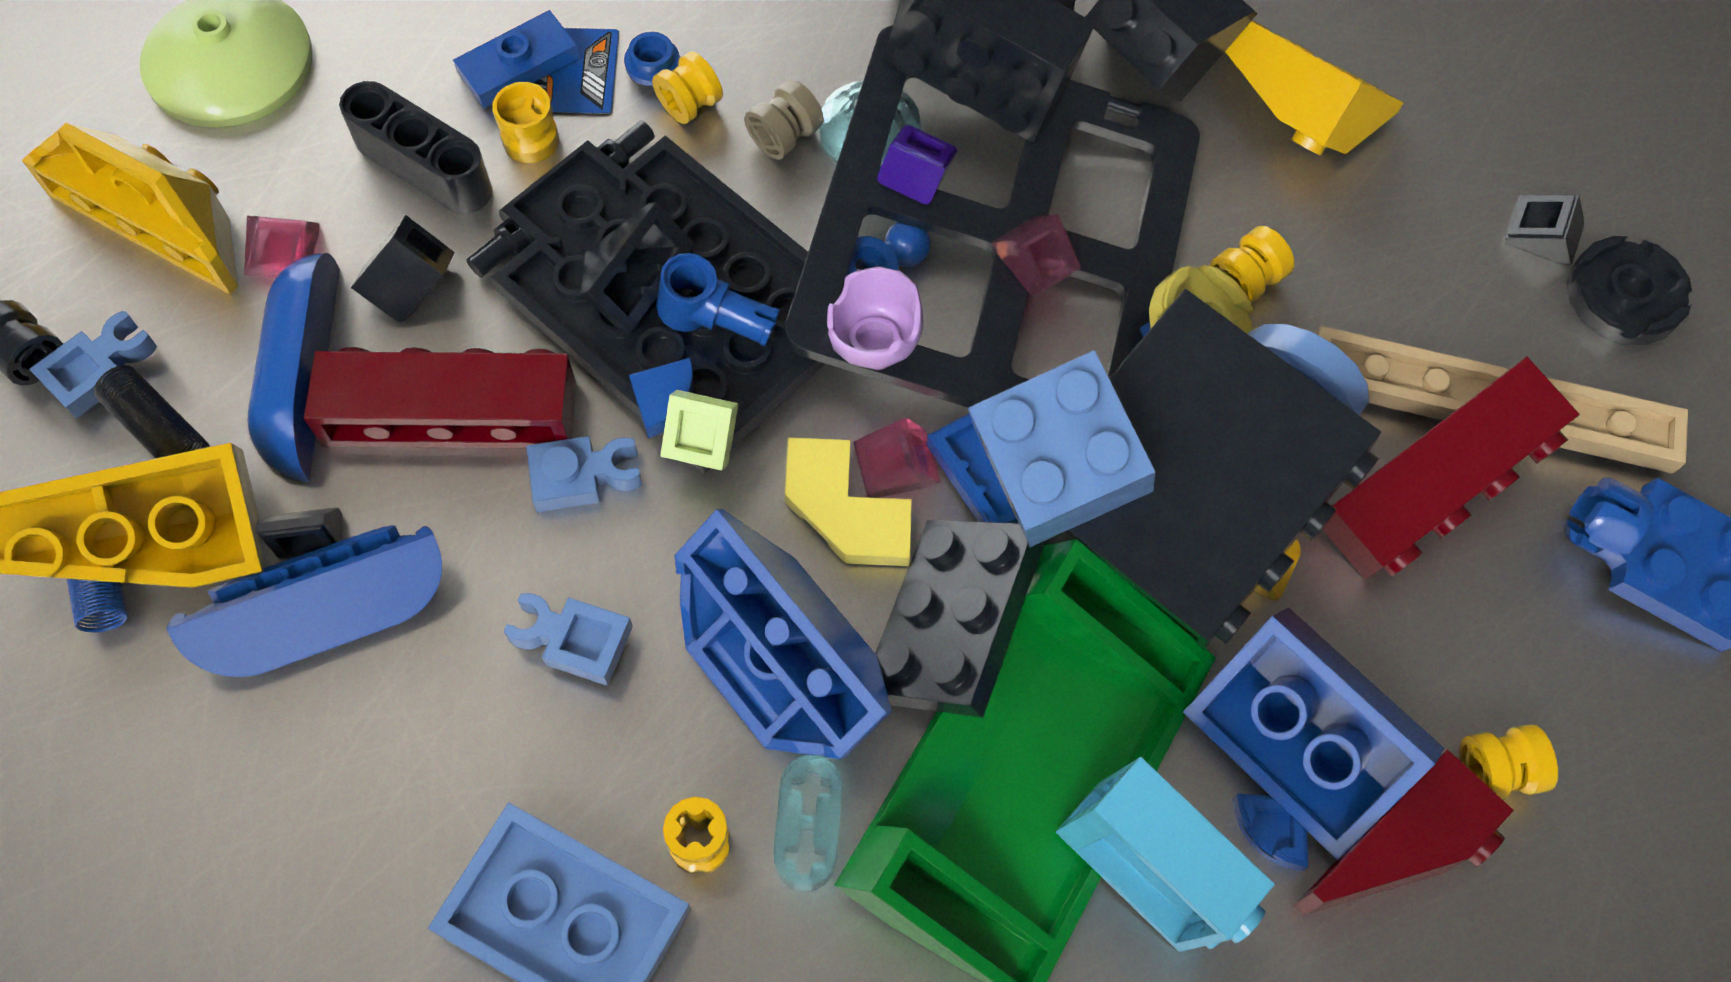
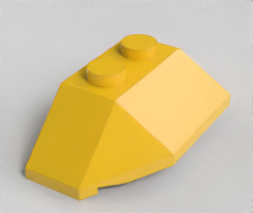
M67 122L22 159V162L48 196L230 295L238 287L230 219L216 197L219 193L218 188L207 176L198 170L189 168L185 172L172 165L160 151L148 144L138 147L115 134Z

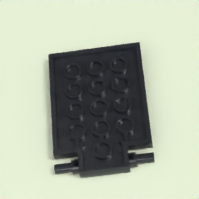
M640 120L615 141L607 139L596 147L587 140L499 210V216L504 222L493 230L495 237L468 257L466 262L477 276L483 278L510 255L514 256L513 259L491 276L495 289L641 419L629 375L690 358L694 379V394L738 403L732 450L825 365V363L795 354L788 348L783 337L786 319L808 251L666 135L630 163L629 159L655 139L651 127L646 122ZM656 202L695 243L690 253L700 255L708 260L716 271L717 279L730 284L729 290L759 303L778 308L780 313L772 334L770 333L767 345L762 346L756 341L716 325L712 330L703 326L694 331L687 332L673 330L664 324L658 316L656 298L630 334L623 335L581 293L585 253L647 204ZM843 282V286H842L840 295H841V293H842V291H843L844 282ZM682 288L675 290L677 294L683 297L691 298L698 296L696 292L690 289ZM692 464L703 475L711 469Z

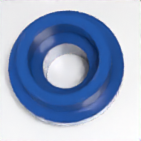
M644 32L634 37L630 42L624 56L625 69L629 77L635 82L646 86H653V76L661 70L668 69L672 71L678 67L680 55L676 46L664 34Z

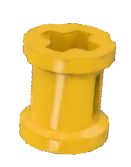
M696 796L682 799L672 806L664 820L663 834L665 843L670 849V855L677 866L690 874L699 872L711 873L722 866L730 852L728 844L730 835L725 815L720 807L708 798ZM691 826L700 832L708 827L711 842L705 847L696 841L688 845L684 832Z

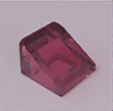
M1059 214L1035 217L992 242L997 254L1031 296L1038 295L1081 269Z
M247 215L244 275L276 278L289 264L314 254L320 223Z
M905 417L853 442L867 497L879 498L924 489L940 483L934 456L926 445L927 432L924 428Z

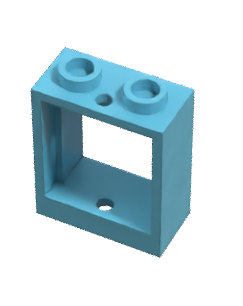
M1139 757L1099 782L1055 831L1178 952L1204 946L1212 949L1219 943L1229 941L1230 939L1234 943L1242 941L1263 919L1266 911L1259 904L1275 885L1142 757Z

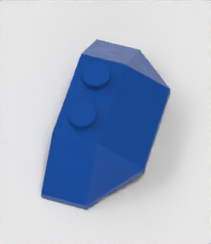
M716 509L674 555L676 574H681L680 607L686 650L765 749L819 755L834 759L846 758L892 712L877 655L793 556L724 509Z

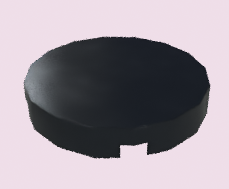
M1611 236L1594 242L1572 265L1566 283L1569 302L1580 320L1598 335L1624 345H1648L1666 339L1689 315L1691 308L1688 298L1689 293L1692 291L1690 277L1679 261L1659 245L1643 240L1641 244L1625 241L1628 236Z

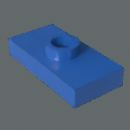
M548 10L453 59L457 73L484 109L493 104L496 94L505 86L515 82L534 83L580 58L577 44L554 14Z
M970 413L927 435V447L977 522L1019 524L976 434Z

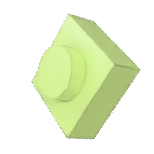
M681 390L674 391L669 395L660 457L722 471L729 464L738 403Z

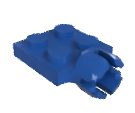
M1603 477L1597 486H1588L1578 497L1569 512V515L1585 523V529L1567 520L1564 532L1571 543L1606 562L1611 569V581L1608 590L1721 652L1731 649V517L1660 478H1656L1642 486L1640 493L1610 477Z

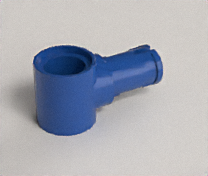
M691 253L678 254L670 258L662 268L656 307L658 316L664 324L673 330L687 332L694 331L701 326L712 330L716 325L756 341L762 346H766L770 333L772 334L780 309L759 303L729 290L730 284L717 279L714 267L700 255ZM682 288L690 289L696 292L698 296L691 298L683 297L677 294L675 290Z

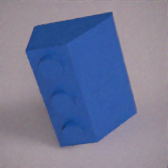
M1289 607L1271 616L1183 711L1190 720L1337 860L1436 764L1445 749Z

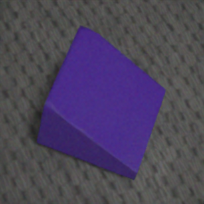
M909 124L904 125L889 146L878 173L877 181L922 204H929L943 181L958 149Z

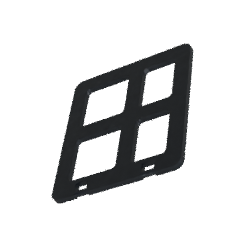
M893 25L885 27L877 36L783 331L786 345L797 355L969 408L1030 380L1015 374L1011 363L1034 271L1037 268H1046L1115 290L1120 295L1121 306L1106 370L1109 378L1143 339L1140 327L1150 322L1149 306L1154 290L1173 272L1200 140L1197 126L1185 116L1145 103L1138 105L1110 96L1108 91L1070 80L1063 97L1034 143L1027 139L1024 140L1006 207L995 208L941 190H937L929 204H922L877 181L881 168L880 162L904 84L908 79L915 78L904 74L896 66L884 60ZM1106 110L1135 118L1134 128L1104 119ZM1078 129L1144 150L1150 154L1152 164L1133 248L1125 249L1058 228L1049 221V210L1070 130ZM877 215L985 249L991 254L993 261L968 355L956 357L917 344L913 352L906 359L885 369L874 370L850 364L833 350L828 336V306L830 303L834 304L839 298L859 230L866 216Z

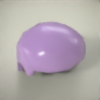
M877 266L851 273L845 278L843 291L834 304L830 303L828 306V336L833 350L848 363L856 366L882 370L906 359L917 346L923 331V309L918 286L903 272Z

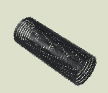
M129 365L113 367L103 373L97 380L94 387L96 399L120 421L154 458L210 447L203 436L133 367Z

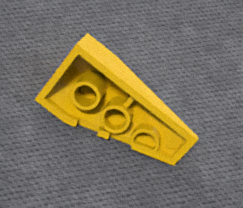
M1254 20L1248 24L1225 51L1280 121L1296 129L1291 139L1318 155H1322L1326 147L1347 154L1395 116L1404 104L1399 99L1320 57L1314 56L1313 52L1276 33H1272L1270 29Z

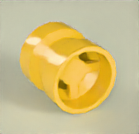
M515 82L501 89L493 100L492 111L500 129L501 141L507 155L515 161L525 164L546 160L556 151L559 145V133L553 119V109L546 90L530 82Z
M1257 226L1240 239L1238 248L1224 250L1211 260L1209 266L1216 267L1232 277L1247 294L1252 304L1263 295L1266 285L1278 284L1289 276L1295 264L1293 253L1285 239L1267 226Z
M1528 724L1511 727L1504 736L1500 737L1484 732L1467 735L1461 740L1459 760L1502 800L1508 798L1511 791L1519 790L1523 794L1534 795L1549 792L1556 786L1558 781L1556 754L1546 733L1537 725Z

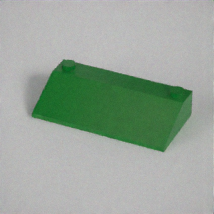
M1077 539L1045 545L984 717L936 712L834 886L892 928L981 982H1047L1101 879V876L1055 831L1099 782L1139 757H1142L1157 772L1186 716L1183 711L1194 701L1216 657L1207 649L1203 650L1196 644L1197 641Z

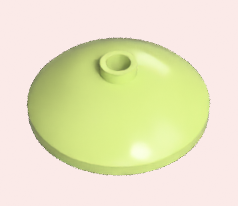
M185 0L168 11L148 34L141 50L140 74L152 100L171 117L200 127L222 128L238 126L269 115L295 95L310 70L312 43L300 16L282 0Z

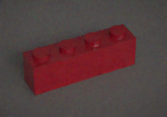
M345 347L339 351H315L304 419L322 447L527 448L526 446L572 439L577 383L568 353H555L547 349H531L525 353H494L483 348H470L463 352H431L427 349L411 347L403 349L401 352H370L359 347Z
M1526 356L1359 484L1354 490L1332 506L1337 511L1322 530L1364 580L1382 568L1392 577L1423 554L1415 544L1423 536L1433 530L1441 539L1467 520L1472 514L1464 505L1481 492L1490 501L1517 481L1520 476L1512 467L1529 455L1537 464L1567 442V437L1560 430L1580 414L1529 357Z

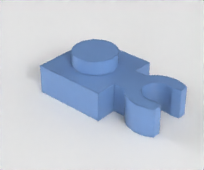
M121 311L111 316L105 322L101 335L92 341L83 331H80L29 370L78 419L99 403V400L94 395V387L103 373L125 363H136L145 360L154 353L157 345L144 330L137 333L132 339L124 341L129 334L139 327L126 311Z
M589 436L526 446L532 500L537 512L599 503L598 486L610 485L612 488L620 491H630L642 486L639 468L620 470L615 467L622 459L638 457L635 440L632 438L614 439L606 444L601 451L594 452Z
M531 593L520 594L518 603L521 609L527 613L537 615L538 618L536 623L527 629H519L507 624L504 633L509 642L518 648L527 650L546 645L542 658L547 666L608 686L633 628L630 617L569 597L561 614L552 612L547 602L540 596Z

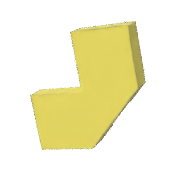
M788 437L785 504L801 520H806L828 542V547L845 564L909 566L912 499L848 497L851 440Z

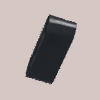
M359 82L344 91L340 97L339 107L357 149L364 156L454 212L472 213L487 205L492 196V185L479 146L472 139L378 82Z

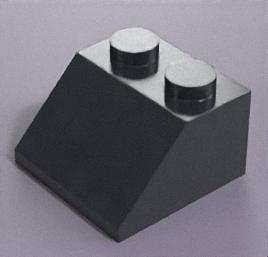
M1098 0L1085 17L1096 23L1093 29L1154 87L1181 102L1258 13L1244 0Z

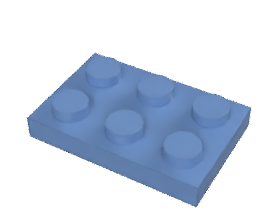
M508 802L428 929L517 982H650L691 911L689 903Z

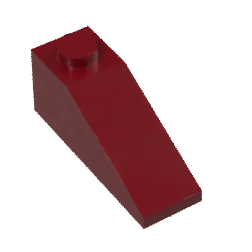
M1446 750L1441 754L1436 764L1339 860H1336L1293 906L1305 916L1446 873L1467 860L1477 867L1488 859L1504 842L1506 837L1497 829L1514 810L1449 750Z

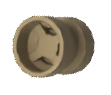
M790 79L774 90L770 102L758 103L746 112L744 121L747 131L755 144L769 157L780 160L794 150L796 140L800 136H811L822 127L824 113L819 102L809 89L799 81Z

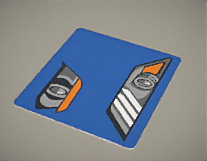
M564 28L577 44L580 58L539 79L534 84L546 90L551 101L553 113L609 114L612 109L619 31L617 29Z

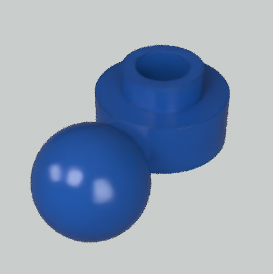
M897 222L889 228L884 241L871 236L857 237L845 278L851 273L858 271L857 269L864 270L880 266L899 271V266L912 267L920 264L927 257L931 247L928 231Z

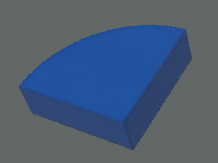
M690 358L629 375L648 438L663 433L669 395L676 390L693 393L694 379Z
M1237 793L1232 798L1238 825L1246 839L1260 854L1270 861L1289 869L1304 871L1308 868L1307 830L1269 795Z

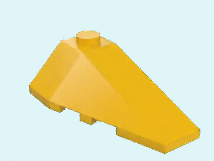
M230 442L0 492V574L196 588L264 572L261 539L256 532V523L259 522L258 510L243 450Z

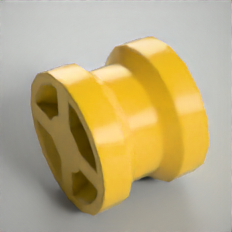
M694 51L687 52L680 57L678 67L672 71L668 69L661 70L652 79L653 88L662 106L669 115L681 124H688L695 119L698 109L703 105L713 106L723 97V89L715 71L700 54Z

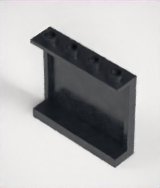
M1184 289L1109 377L1155 470L1154 491L1065 532L1072 538L1080 541L1111 569L1198 637L1196 644L1205 650L1215 637L1227 644L1251 615V612L1242 604L1258 585L1269 593L1294 563V560L1287 556L1285 552L1300 534L1312 541L1337 511L1328 501L1339 487L1344 483L1354 490L1380 459L1370 450L1382 432L1190 291Z

